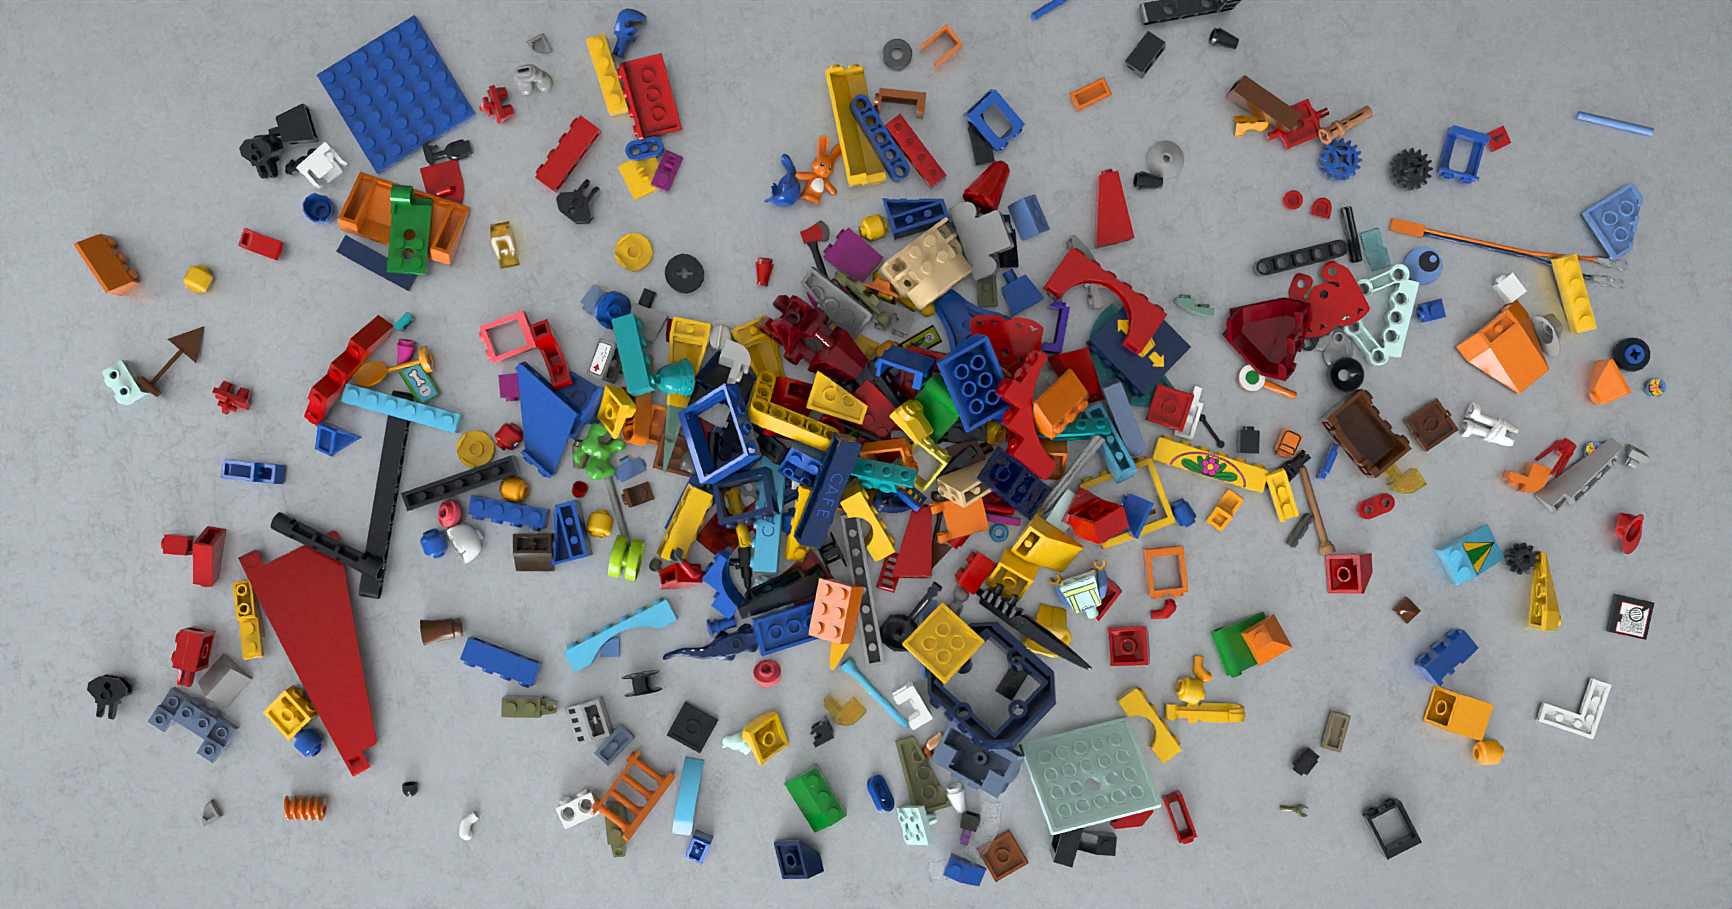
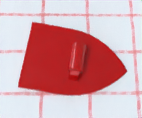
M450 160L420 168L426 193L459 204L463 203L464 183L458 160Z

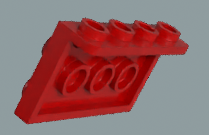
M662 53L620 63L617 73L619 79L624 82L625 87L622 88L625 99L629 100L628 113L630 118H634L635 125H633L635 136H639L641 141L644 138L681 130L682 125Z

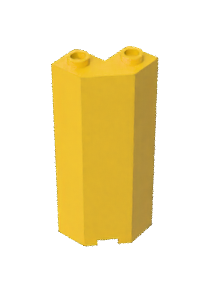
M839 64L831 65L825 70L848 186L854 187L859 184L868 186L886 182L883 165L850 110V103L857 95L862 94L869 98L864 68L859 66V64L847 66L848 69H844V66L840 67ZM861 101L855 102L857 108L864 109ZM865 118L867 125H874L871 118Z

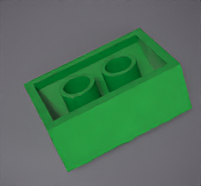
M817 763L784 783L814 833L832 826L847 816L846 809Z

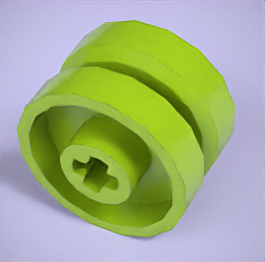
M617 535L610 555L608 576L618 578L624 570L626 580L636 581L644 554L645 540L635 538L629 548V538Z

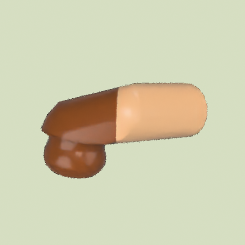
M940 732L929 739L922 749L925 758L928 760L934 754L932 749L939 744L943 736Z

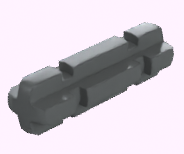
M1309 513L1303 515L1302 521H1299L1291 533L1292 536H1289L1286 544L1290 547L1296 548L1299 543L1298 540L1302 539L1309 528L1308 525L1314 521V517Z

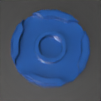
M618 291L607 292L596 302L594 308L595 318L603 327L613 329L612 319L630 314L632 306L629 298Z

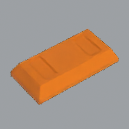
M1102 77L1069 95L1077 111L1112 95L1105 78Z

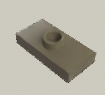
M1333 710L1330 711L1321 744L1322 748L1341 753L1351 718L1350 715Z

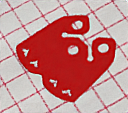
M1328 261L1321 271V276L1323 279L1335 283L1339 282L1340 286L1336 287L1327 282L1314 286L1308 299L1304 295L1308 293L1313 284L1312 277L1302 273H1297L1293 277L1288 291L1289 298L1308 302L1311 305V321L1309 327L1305 326L1304 331L1309 328L1312 332L1303 331L1302 337L1312 338L1325 335L1335 325H1351L1362 319L1369 312L1370 307L1353 274L1345 266L1335 261ZM1330 268H1335L1337 270L1336 275L1331 276L1329 275L1328 270ZM1299 280L1306 282L1304 288L1298 287L1297 283ZM1323 290L1328 292V296L1325 299L1319 296ZM1358 308H1359V309H1364V310L1360 311L1359 314H1357ZM1345 315H1347L1348 317H1351L1350 319H1349V318H1346L1345 320H1343V318L1345 317ZM1321 324H1322V325H1327V327H1323V328L1320 330Z
M995 314L978 315L970 320V336L977 333L988 336L999 364L1010 365L1018 360L1019 357L1023 359L1022 362H1018L1009 368L1008 372L1012 375L1010 377L1012 379L1015 377V371L1025 363L1027 355L1033 352V350L1040 351L1044 328L1033 320L1015 317L1006 321L1001 316ZM982 320H984V322L982 323V325L976 323V322H981ZM991 320H993L994 322L998 321L999 323L993 325ZM1015 324H1019V325H1020V324H1023V325L1019 328V327L1016 326ZM1030 326L1037 328V330L1032 331ZM1001 350H1008V357H1002Z

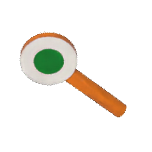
M1250 364L1244 366L1238 374L1239 384L1247 391H1256L1263 386L1289 398H1296L1297 392L1266 380L1265 376L1259 375Z

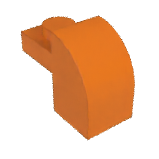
M1527 462L1523 475L1512 471H1504L1502 478L1508 480V484L1517 486L1518 492L1532 493L1541 490L1546 485L1552 469L1537 463Z

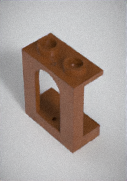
M880 88L879 93H875L874 108H877V114H880L881 102L917 105L915 118H923L926 92Z

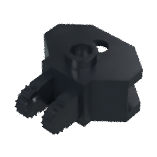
M273 134L256 135L253 139L244 140L239 148L241 156L251 162L252 166H256L259 177L262 179H266L268 176L271 178L278 177L279 172L276 161L279 160L278 156L284 148L282 140Z
M588 179L577 190L575 189L573 192H560L556 198L559 211L576 224H590L594 219L591 205L600 188L596 186L585 197L583 192L590 185Z
M105 674L88 682L87 691L95 698V703H97V717L102 718L106 705H109L108 718L115 719L118 704H121L122 699L133 693L134 686L126 677Z

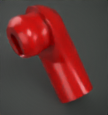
M1168 599L1165 601V606L1162 610H1151V620L1169 618L1176 611L1177 605L1175 601Z

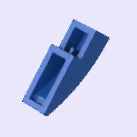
M222 459L221 478L283 484L285 465Z

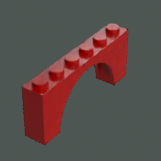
M1071 247L1043 287L1044 290L1057 299L1067 290L1081 284H1096L1111 290L1122 301L1128 316V330L1122 345L1137 355L1143 351L1167 316L1161 306L1149 302L1147 296L1132 290L1130 284L1119 281L1113 272L1102 269L1097 261L1085 257V253L1078 248L1074 249Z

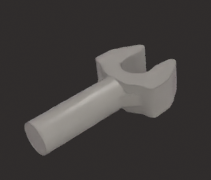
M757 481L750 483L753 486L751 491H747L743 485L740 486L744 497L751 496L755 500L759 499L760 494L757 491Z

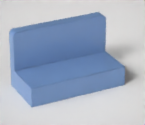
M1035 194L1024 197L1008 206L1022 241L1050 230Z

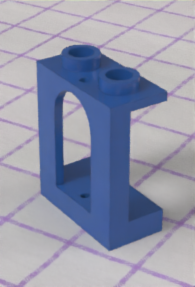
M990 89L963 115L989 142L992 150L996 151L1004 149L1008 145L1007 141L1012 136L1016 137L1019 135L1022 127L1025 125L995 89ZM992 103L998 107L1012 126L1002 137H998L980 116Z
M1455 125L1449 127L1436 173L1442 174L1441 177L1447 179L1458 178L1460 182L1465 184H1471L1479 180V177L1476 175L1484 146L1489 143L1491 135ZM1456 138L1473 143L1467 169L1464 173L1449 168Z

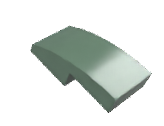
M1180 294L1179 298H1174L1173 303L1190 313L1206 317L1214 316L1215 308H1209V304H1198V307H1195L1196 299H1191V295Z

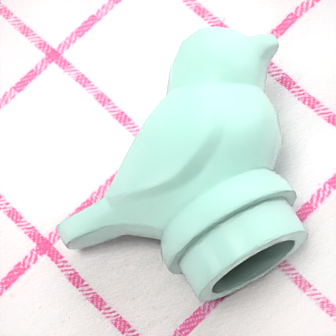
M743 730L732 735H726L722 739L723 748L739 749L741 753L745 754L752 750L750 744L743 740Z

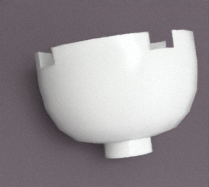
M459 524L447 530L449 540L453 538L454 545L452 546L465 564L478 556L482 547L480 540L483 539L478 529L474 530L469 525Z

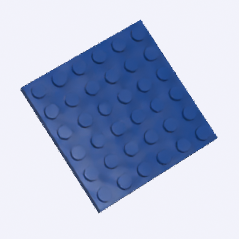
M415 15L317 74V77L377 174L421 149L422 144H429L476 115Z

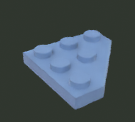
M1633 182L1581 213L1613 261L1630 252L1633 248L1640 206H1642L1643 196Z

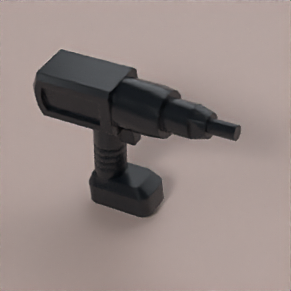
M970 444L951 459L936 478L956 471L974 458L978 452L973 445Z
M749 546L738 548L739 558H730L729 566H735L736 570H741V577L743 578L746 590L751 587L752 568H750L751 547Z

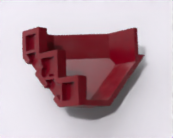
M1282 297L1229 308L1230 317L1226 322L1227 329L1221 335L1259 375L1287 381L1297 363H1294L1296 353L1301 352L1305 337H1302L1305 326L1309 327L1311 321L1310 303Z

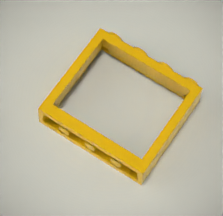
M1145 455L1135 458L1134 464L1137 469L1147 465L1166 516L1146 523L1140 536L1176 522L1151 457L1146 458ZM1109 469L1099 472L1098 477L1092 478V476L1081 479L1082 483L1077 485L1078 488L1081 487L1087 490L1088 487L1112 479L1113 476ZM1125 531L1112 536L1107 542L1100 544L1102 549H1106L1133 539V537L1129 536L1128 532Z

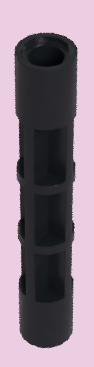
M282 512L277 513L272 519L270 525L272 530L339 561L368 577L380 580L386 571L387 564L307 526Z

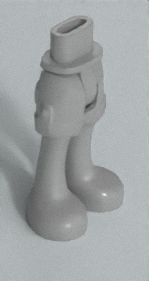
M533 64L521 65L515 70L514 78L517 81V89L522 95H530L533 92L534 81L542 92H547L552 88L553 81L550 75Z

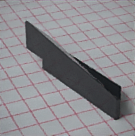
M816 564L805 572L799 566L748 589L744 594V602L737 607L741 618L745 619L815 596L819 578H827L820 564Z

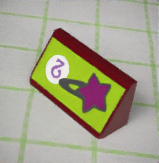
M931 325L901 342L900 346L905 349L907 345L915 347L925 345L927 349H930L941 343L942 340L934 325Z

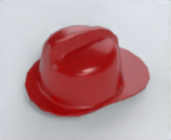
M1622 512L1618 514L1614 531L1623 541V552L1625 554H1631L1640 542L1644 520L1643 514L1637 516Z

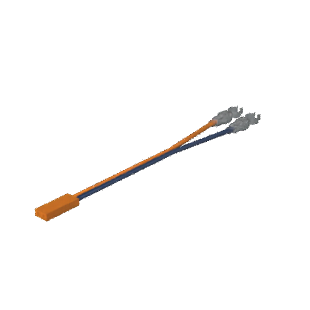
M1391 218L1389 231L1420 238L1428 236L1529 258L1552 266L1551 262L1532 255L1547 257L1566 255L1528 251L1428 229L1423 224ZM1577 255L1578 259L1591 260L1606 268L1615 267L1618 271L1624 270H1620L1615 265L1616 262L1623 260L1628 265L1625 259L1613 261L1609 256L1590 257ZM1582 273L1583 278L1604 287L1611 286L1615 290L1618 289L1611 284L1612 281L1619 279L1624 283V280L1621 278L1612 280L1610 276L1586 275Z

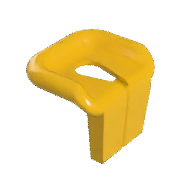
M1040 603L1035 621L1069 646L1071 632L1066 628V609ZM1024 635L1022 644L1032 653L1055 658L1060 657Z

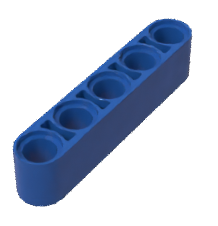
M862 94L857 95L850 103V110L890 178L895 182L902 181L909 174L908 164L869 98ZM861 101L864 109L857 108L855 102ZM865 118H871L874 125H867ZM876 134L882 135L884 139L882 143L876 140ZM885 152H892L893 159H888ZM896 167L903 170V176L896 174Z

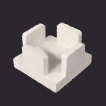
M324 142L296 168L315 187L320 188L322 185L314 176L318 178L323 177L328 183H331L343 172L341 167L335 162V158L343 165H347L348 162L341 156L336 147Z

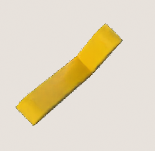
M762 370L753 384L747 405L750 422L827 452L834 432L839 433V431L834 427L770 402L776 377L773 372Z

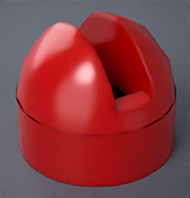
M582 481L575 482L572 486L573 496L582 498L586 495L588 490L587 484Z

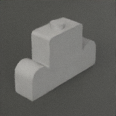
M964 202L949 208L967 261L973 268L974 280L980 282L995 276L999 272L1000 264L993 256L1014 247L1010 235L1012 229L1009 222H1005L1003 214L998 210L980 216L979 208L970 202Z

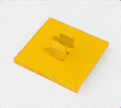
M656 157L640 161L629 160L618 166L635 201L658 190V188L651 186L652 179L659 166Z

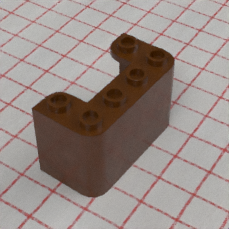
M1356 389L1322 416L1319 421L1362 474L1367 478H1377L1412 448L1408 445L1410 441L1406 436L1394 434L1391 431L1392 426L1390 423L1382 420L1379 416V410L1372 405V395L1367 390Z

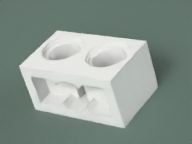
M584 789L578 792L577 797L573 799L566 797L559 801L560 804L556 807V810L565 829L594 817L591 815L593 809L583 805L584 799L590 800L592 805L596 801L597 796L594 789L590 791ZM571 807L574 810V815H568L565 812V808Z

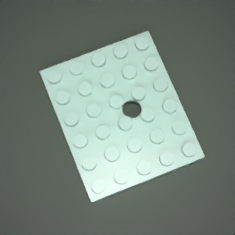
M1128 717L1023 742L1019 745L1022 755L1025 756L1024 761L1051 835L1152 810L1162 805ZM1093 778L1095 781H1099L1100 789L1098 791L1089 790L1086 786V780Z

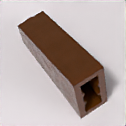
M1246 75L1238 79L1225 96L1230 101L1285 133L1291 130L1295 131L1301 122L1299 120L1302 115Z

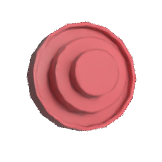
M445 500L438 510L439 524L445 528L456 526L462 517L460 505L455 500Z
M772 660L760 661L753 669L755 682L764 687L777 684L781 679L780 665Z

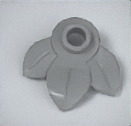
M1335 328L1330 331L1329 335L1321 336L1315 347L1317 350H1324V359L1328 365L1333 364L1341 357H1353V346L1348 341V335L1342 328ZM1337 334H1340L1342 336V339L1340 341H1336L1335 336Z

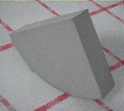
M544 33L526 41L529 47L536 52H552Z
M214 800L208 802L204 807L202 817L204 826L223 816Z

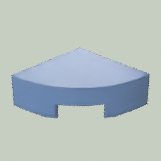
M620 637L606 642L601 649L600 657H620Z

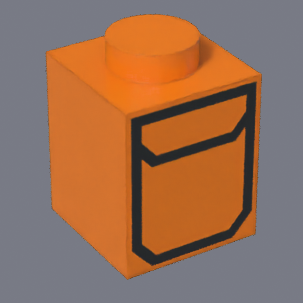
M1282 428L1272 449L1277 451L1276 455L1285 459L1288 456L1294 457L1303 435L1287 428Z

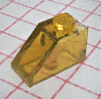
M510 222L491 224L490 239L500 268L519 265L515 237Z

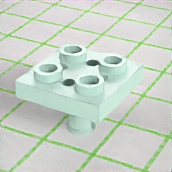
M902 805L896 808L898 820L903 830V838L907 845H930L934 843L930 825L937 822V818L932 820V818L936 817L934 812L926 814L924 805Z

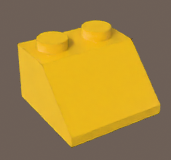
M1006 547L996 562L997 565L988 576L985 585L994 589L997 583L1004 585L1001 593L1008 598L1012 594L1018 595V603L1033 583L1040 566L1026 562Z

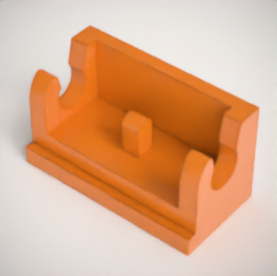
M651 403L648 443L659 444L661 433L666 427L667 407Z

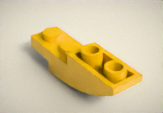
M249 580L233 582L235 613L240 627L242 657L244 660L264 657L263 639H265L259 600Z

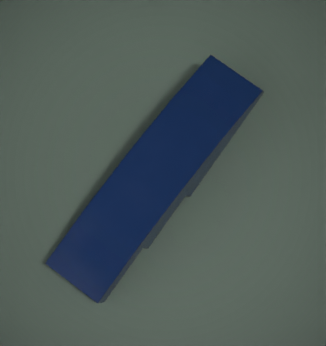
M347 235L344 236L336 251L407 291L411 289L418 276L415 274L388 273V257Z

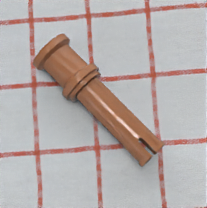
M1364 106V108L1341 121H1333L1329 127L1321 128L1318 131L1319 138L1324 144L1328 145L1334 138L1342 137L1346 130L1372 117V109L1369 106Z

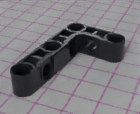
M1157 0L1142 3L1139 5L1142 25H1150L1234 9L1242 0H1207L1210 7H1204L1201 3L1202 0ZM1169 6L1172 9V14L1165 13L1164 7Z

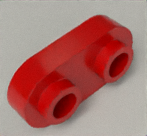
M1380 493L1359 502L1356 507L1357 515L1362 519H1372L1391 511L1395 506V500L1388 493ZM1385 499L1388 500L1387 506L1383 505V500ZM1367 506L1370 507L1369 513L1365 512V508Z

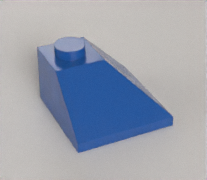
M1127 493L1126 496H1122L1119 505H1123L1129 524V527L1126 529L1129 536L1138 539L1154 503Z

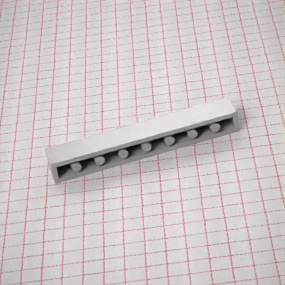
M841 514L840 519L851 583L864 587L858 614V624L866 668L885 665L860 517L849 518L847 514Z

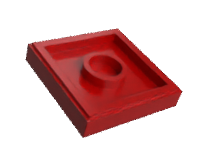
M1157 383L1145 420L1183 432L1194 395Z

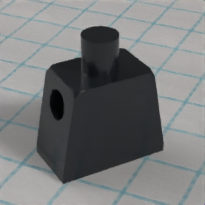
M300 104L276 116L278 126L268 129L269 134L281 138L286 145L319 142L310 109L305 104Z

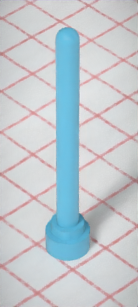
M851 657L847 658L840 665L841 670L844 673H851L904 729L909 728L908 721L857 670L856 662Z

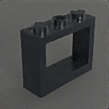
M1084 827L1053 836L1049 851L1054 863L1073 867Z

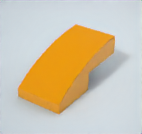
M1228 488L1207 517L1206 522L1222 532L1233 518V514L1244 502V499Z

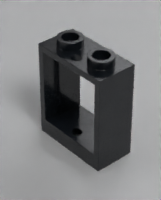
M1397 798L1386 799L1383 805L1371 807L1362 815L1382 856L1387 860L1422 843L1402 802ZM1396 808L1409 834L1385 846L1372 819Z

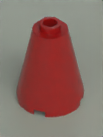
M1001 160L994 161L964 190L962 197L965 202L973 203L979 207L982 214L998 210L1010 174L1008 164Z

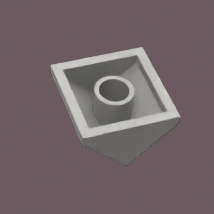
M222 654L198 681V684L205 698L227 708L249 684L252 678L227 655Z

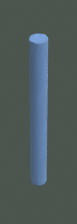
M1578 111L1576 116L1577 119L1650 136L1654 133V128L1581 111Z

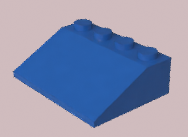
M978 333L958 344L937 362L967 433L1011 407L995 393L998 389V384L1005 377L988 336Z

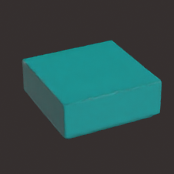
M406 312L395 323L394 327L398 331L404 332L415 320V317L411 313Z

